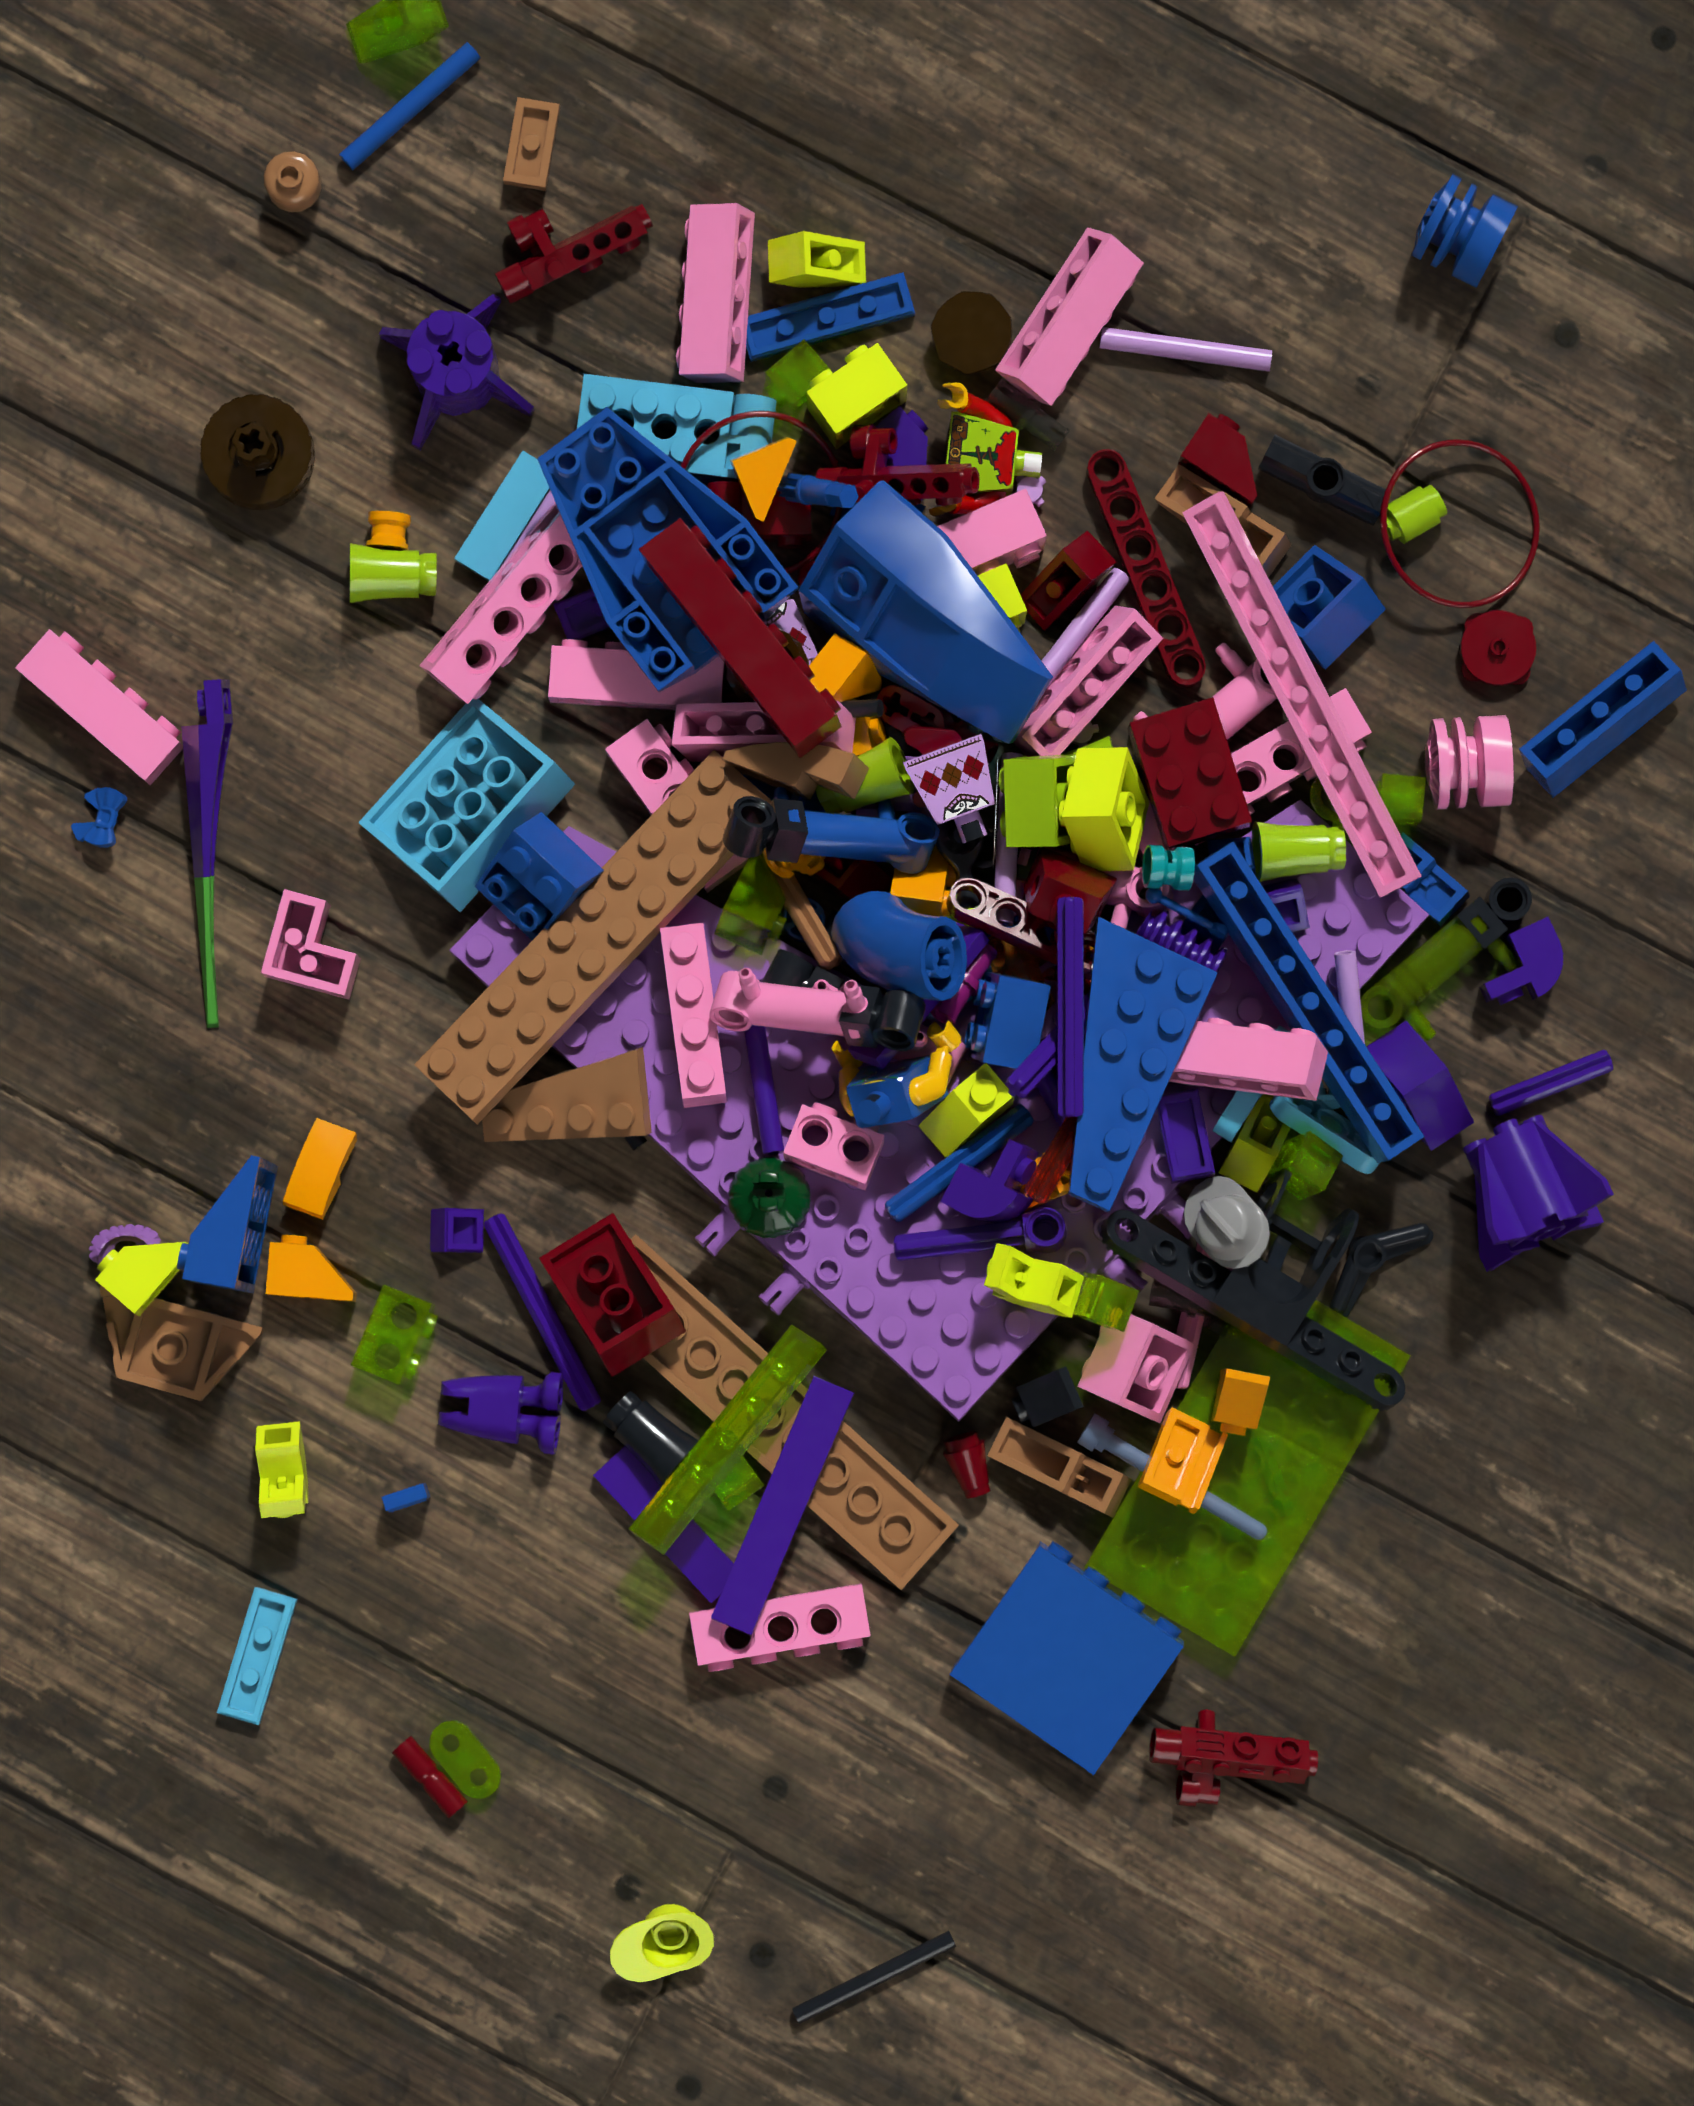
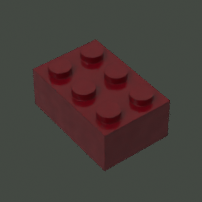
M1213 697L1129 723L1127 728L1162 843L1166 850L1173 851L1177 847L1190 846L1249 828L1252 819Z

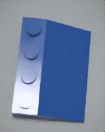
M250 1156L192 1232L189 1244L182 1243L177 1263V1269L184 1271L182 1279L254 1294L277 1176V1165L261 1157Z

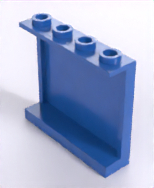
M1040 1541L1035 1552L963 1655L954 1664L950 1675L1094 1775L1183 1649L1184 1641L1178 1637L1182 1631L1161 1616L1157 1622L1142 1612L1146 1606L1131 1594L1124 1591L1120 1597L1106 1587L1110 1581L1092 1567L1088 1566L1083 1571L1070 1561L1074 1556L1061 1545L1052 1541L1047 1546Z

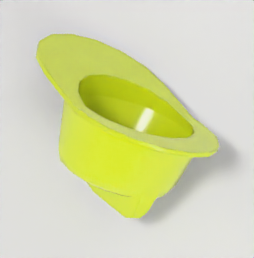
M664 1904L653 1909L646 1916L645 1920L637 1922L620 1932L614 1939L610 1949V1963L615 1972L626 1980L635 1982L656 1980L702 1964L710 1956L714 1947L713 1932L708 1923L694 1912L677 1904Z

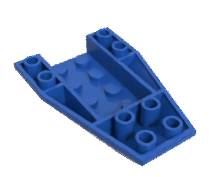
M608 407L537 458L607 625L658 692L695 674L719 656L648 567L639 551V548L679 518L684 521L689 529L697 525L711 544L706 549L715 562L721 557L726 561L737 577L732 582L741 594L748 590L761 606L763 611L758 616L763 622L798 590L796 583L743 515Z
M884 480L879 481L835 524L798 590L804 614L831 637L836 633L868 651L879 675L1008 744L1016 740L1053 679L1052 674L949 537Z

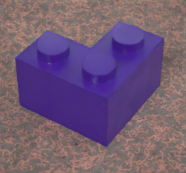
M1404 1021L1366 1046L1423 1133L1424 1137L1421 1140L1431 1151L1474 1123L1447 1066L1407 1021Z

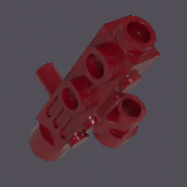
M643 204L636 207L630 206L553 245L548 235L553 233L554 229L543 208L525 218L521 214L506 223L521 253L530 250L533 256L495 273V276L508 302L512 304L532 294L534 290L577 268L580 273L595 269L604 262L601 256L617 249L619 254L634 249L642 243L639 237L648 233L647 230L653 227L652 221Z
M873 424L855 425L851 431V452L856 460H864L863 467L849 469L846 467L819 468L816 473V478L855 485L859 496L856 503L882 480L888 483L913 506L920 504L921 499L934 498L936 505L958 504L962 502V497L966 494L977 493L980 484L979 472L976 467L971 466V463L886 466L888 454L896 453L898 446L897 433L894 428L877 429Z
M1205 1709L1198 1712V1728L1181 1726L1179 1730L1154 1727L1150 1737L1149 1761L1151 1763L1176 1765V1770H1180L1176 1783V1804L1195 1807L1197 1803L1218 1804L1220 1779L1214 1778V1774L1217 1776L1271 1780L1278 1783L1305 1784L1308 1776L1314 1777L1316 1775L1318 1751L1309 1749L1308 1740L1216 1730L1215 1712Z

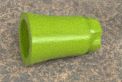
M350 543V603L373 599L419 598V594L426 596L436 595V553H423L419 555V550L373 548Z
M889 737L871 750L857 756L869 770L855 799L821 786H817L815 790L825 812L839 814L843 811L849 813L886 799L913 794L914 783L905 770L903 762L907 760L898 743L892 737Z
M1254 822L1251 844L1256 868L1255 876L1259 882L1307 873H1327L1328 869L1338 870L1345 868L1346 838L1342 827L1277 825Z

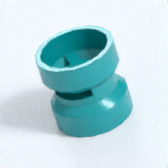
M1147 845L1142 862V881L1144 887L1159 889L1163 885H1171L1174 890L1189 891L1192 887L1195 872L1193 848L1177 847L1173 851H1169L1161 845Z

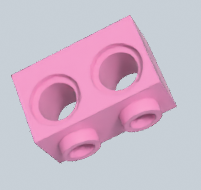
M814 1102L811 1108L802 1104L783 1152L784 1160L866 1191L884 1144V1135L877 1133L879 1127L859 1128L855 1119L853 1123L837 1117L838 1111L829 1106ZM811 1126H819L827 1132L828 1137L821 1145L812 1146L804 1141L802 1137L804 1131ZM853 1141L862 1142L869 1150L868 1155L861 1161L849 1160L843 1153L847 1144Z

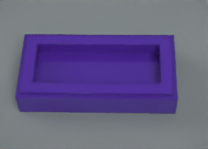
M1198 1088L1162 1095L1156 1110L1171 1184L1214 1176L1215 1169Z

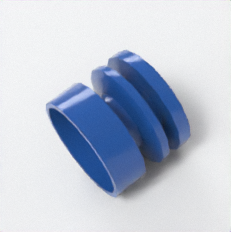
M1452 174L1449 181L1435 193L1416 230L1415 248L1411 256L1421 260L1429 243L1439 247L1430 264L1431 266L1436 268L1446 255L1451 253L1456 256L1451 276L1477 288L1518 206L1492 194L1482 208L1478 209L1473 206L1478 186L1471 184L1462 201L1454 197L1462 178Z

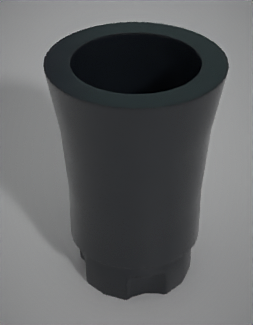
M632 1391L628 1392L611 1409L603 1421L609 1429L615 1432L614 1437L628 1448L645 1466L661 1488L668 1484L683 1469L702 1444L701 1441L686 1433L660 1414L646 1400L642 1402Z

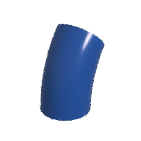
M870 891L855 896L842 906L834 918L831 934L838 952L847 964L867 981L888 991H907L924 1000L943 1001L951 999L959 991L965 978L967 952L962 931L954 920L945 916H931L914 912L900 898L881 891Z

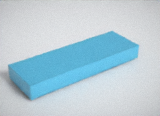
M525 451L521 452L454 558L456 562L488 582L500 569L550 490L539 462L535 457Z
M254 1587L217 1710L218 1714L260 1725L296 1607L297 1598Z

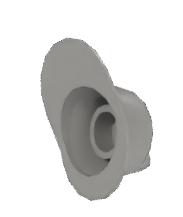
M1216 1176L1205 1179L1195 1186L1187 1198L1184 1209L1185 1224L1192 1237L1211 1259L1223 1267L1238 1269L1248 1267L1257 1261L1266 1250L1270 1237L1269 1223L1261 1208L1231 1178Z

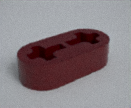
M899 685L887 686L877 696V699H881L884 704V713L880 718L903 733L910 726L930 727L920 720L921 716L935 717L934 723L939 728L954 729V720L951 713ZM893 697H900V704L910 709L909 713L895 712L896 706L892 704Z

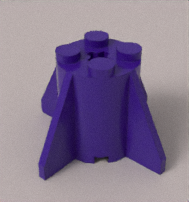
M490 295L467 314L457 311L437 310L431 313L428 318L422 320L415 330L382 327L379 332L381 339L407 352L408 367L423 398L412 440L413 447L420 451L441 412L457 416L473 410L477 411L484 407L492 397L529 417L532 416L535 410L533 405L500 379L498 359L492 340L486 331L501 303V298L497 295Z
M1542 1115L1531 1117L1520 1124L1517 1119L1505 1121L1493 1128L1495 1136L1492 1138L1476 1140L1463 1148L1475 1175L1479 1257L1486 1272L1496 1269L1523 1251L1539 1247L1538 1241L1549 1237L1555 1240L1571 1231L1596 1227L1604 1223L1597 1205L1614 1195L1607 1179L1548 1129Z

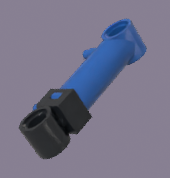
M778 787L773 791L774 798L771 805L767 801L754 796L742 797L734 803L723 834V843L731 853L744 858H755L766 849L767 860L797 863L800 854L887 862L901 872L914 874L924 871L927 867L939 837V828L930 817L916 812L906 813L897 820L890 799L877 802L878 818L805 811L803 801L790 800L787 790L783 787Z

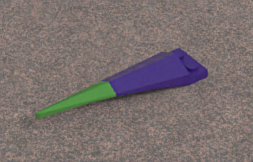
M225 679L204 680V690H197L199 716H206L207 724L181 726L207 1028L219 1027L214 955V875L220 801L233 726L230 680Z

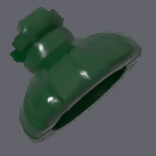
M764 1157L749 1162L745 1167L737 1171L729 1185V1210L734 1215V1220L737 1224L745 1228L747 1233L762 1238H776L792 1233L793 1229L799 1227L805 1220V1215L809 1212L811 1202L810 1186L805 1180V1175L800 1169L794 1167L793 1163L775 1157ZM767 1191H771L773 1194L772 1196L767 1197L765 1193Z

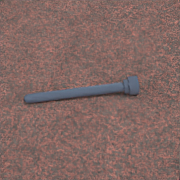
M1094 1413L1077 1443L1091 1452L1094 1448L1100 1452L1105 1449L1143 1472L1149 1455L1114 1435L1115 1430L1108 1426L1109 1421ZM1208 1490L1206 1491L1200 1507L1256 1540H1261L1267 1535V1528L1263 1523Z

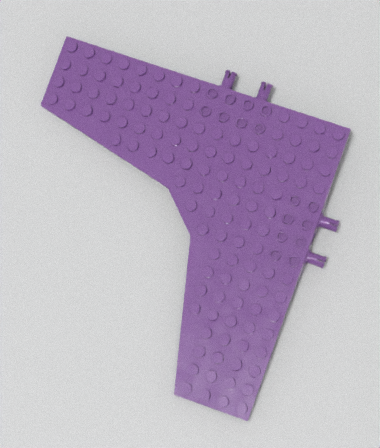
M1302 800L1297 801L1265 822L1277 825H1325L1326 828L1331 827ZM570 826L563 831L601 868L616 853V851ZM1252 831L1249 832V833H1247V834L1244 835L1243 837H1250V838H1251V836H1252ZM1347 841L1346 865L1344 869H1328L1327 873L1292 875L1260 882L1262 886L1297 879L1301 884L1310 928L1292 933L1338 1004L1334 953L1346 950L1356 951L1359 989L1361 990L1429 916L1424 909L1401 889L1380 898L1355 848ZM1194 879L1189 891L1174 890L1171 886L1174 895L1173 901L1190 910L1193 909L1203 895ZM697 895L666 926L704 924L713 998L715 997L720 978L725 972L750 968L752 973L761 982L779 949L786 950L803 958L815 968L819 966L816 959ZM493 904L450 949V953L484 985L489 987L532 940ZM1170 909L1166 925L1170 926L1178 919H1182L1184 922L1186 917ZM1131 910L1126 930L1136 934L1146 918L1139 916L1135 911ZM659 933L552 1047L574 1068L643 1047L652 1133L648 1134V1136L720 1206L721 1212L695 1237L696 1241L703 1248L706 1246L707 1251L715 1257L739 1229L745 1230V1228L737 1224L734 1220V1215L729 1210L728 1192L734 1175L740 1168L745 1167L747 1163L764 1157H775L783 1161L785 1160L783 1153L764 1156L762 1152L744 1031H731L717 1025L727 1103L684 1108L661 933ZM1228 935L1220 949L1222 947L1228 949L1226 959L1218 971L1196 1021L1207 1022L1209 1018H1220L1231 1022L1234 1026L1249 1027L1251 1023H1261L1274 1028L1275 1031L1279 1025L1291 1031L1230 935ZM1089 945L1084 948V963L1092 964L1094 948L1090 950ZM1049 961L1021 978L1051 985L1041 1039L1045 1038L1057 1025V965ZM834 969L828 971L844 979V984L849 980H853ZM1084 978V995L1090 990L1091 980ZM972 1000L965 1004L953 1025L959 1032L961 1042L963 1043L968 1023H975L978 1006L973 1005ZM925 1019L921 1023L929 1028L933 1022H937L942 1030L946 1026V1024L941 1023L937 1019ZM766 1027L784 1149L802 1104L811 1108L814 1102L824 1104L837 1110L838 1118L853 1123L855 1117L850 1116L840 1103L839 1071L842 1067L832 1051L835 1041H839L844 1051L848 1050L851 1045H847L845 1037ZM967 1048L947 1086L948 1093L985 1064L968 1057L969 1048ZM892 1058V1060H891L890 1062H894V1061H898V1060ZM863 1062L858 1069L860 1070L863 1067L872 1065ZM988 1064L1004 1084L1006 1079L1015 1070V1068ZM1057 1064L1052 1069V1072L1054 1073L1056 1078ZM1168 1082L1163 1095L1198 1088L1210 1150L1212 1151L1223 1139L1212 1130L1237 1091ZM1036 1087L1025 1098H1020L1016 1095L1013 1105L992 1122L994 1123L1011 1109L1022 1104L1030 1112L1034 1121L1029 1128L1012 1140L1038 1151L1037 1158L1046 1151L1069 1143ZM941 1100L914 1119L878 1125L879 1130L877 1133L884 1135V1144L866 1191L793 1164L794 1167L800 1169L805 1175V1180L810 1186L811 1202L809 1212L805 1215V1220L799 1227L794 1228L792 1233L776 1238H762L754 1234L751 1235L776 1257L785 1269L758 1296L768 1306L778 1294H781L770 1305L772 1312L779 1316L782 1313L781 1311L803 1288L810 1289L826 1305L834 1309L876 1345L959 1422L1058 1315L1022 1307L992 1295L993 1290L984 1286V1282L987 1276V1265L993 1256L994 1250L903 1261L897 1260L894 1251V1237L897 1235L994 1224L966 1216L940 1202L946 1189L901 1222L894 1221L885 1209L886 1201L945 1159L918 1127L943 1101ZM1155 1110L1108 1213L1069 1194L1024 1212L1029 1213L1038 1208L1049 1207L1062 1215L1065 1221L1067 1237L1064 1245L1059 1250L1053 1253H1041L1038 1251L1027 1253L1026 1246L1014 1248L1034 1259L1063 1264L1083 1275L1084 1280L1079 1295L1096 1277L1099 1279L1102 1276L1130 1303L1136 1298L1137 1293H1140L1148 1284V1281L1140 1277L1119 1258L1120 1255L1112 1254L1113 1251L1111 1249L1108 1251L1106 1249L1107 1245L1101 1242L1103 1240L1100 1237L1101 1225L1113 1212L1128 1210L1147 1221L1155 1214L1158 1216L1161 1213L1188 1240L1192 1237L1185 1224L1184 1209L1186 1201L1178 1195L1180 1192L1179 1188L1186 1181L1171 1184L1157 1110ZM811 1126L804 1131L802 1137L807 1144L818 1146L826 1141L828 1134L822 1127ZM859 1141L850 1142L843 1150L844 1155L851 1161H861L869 1152L867 1146ZM1006 1145L975 1168L991 1175ZM767 1191L765 1193L767 1197H770L773 1194L771 1191ZM1022 1214L1007 1222L1022 1220ZM1041 1221L1036 1225L1034 1235L1040 1240H1051L1057 1235L1059 1227L1053 1221ZM1116 1223L1115 1231L1118 1237L1126 1242H1130L1133 1235L1129 1233L1131 1230H1127L1126 1225L1123 1227L1122 1223L1120 1225ZM715 1235H717V1236L708 1244V1242H709Z

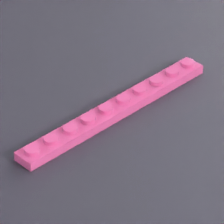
M1224 491L1217 492L1182 512L1379 897H1384L1422 877Z

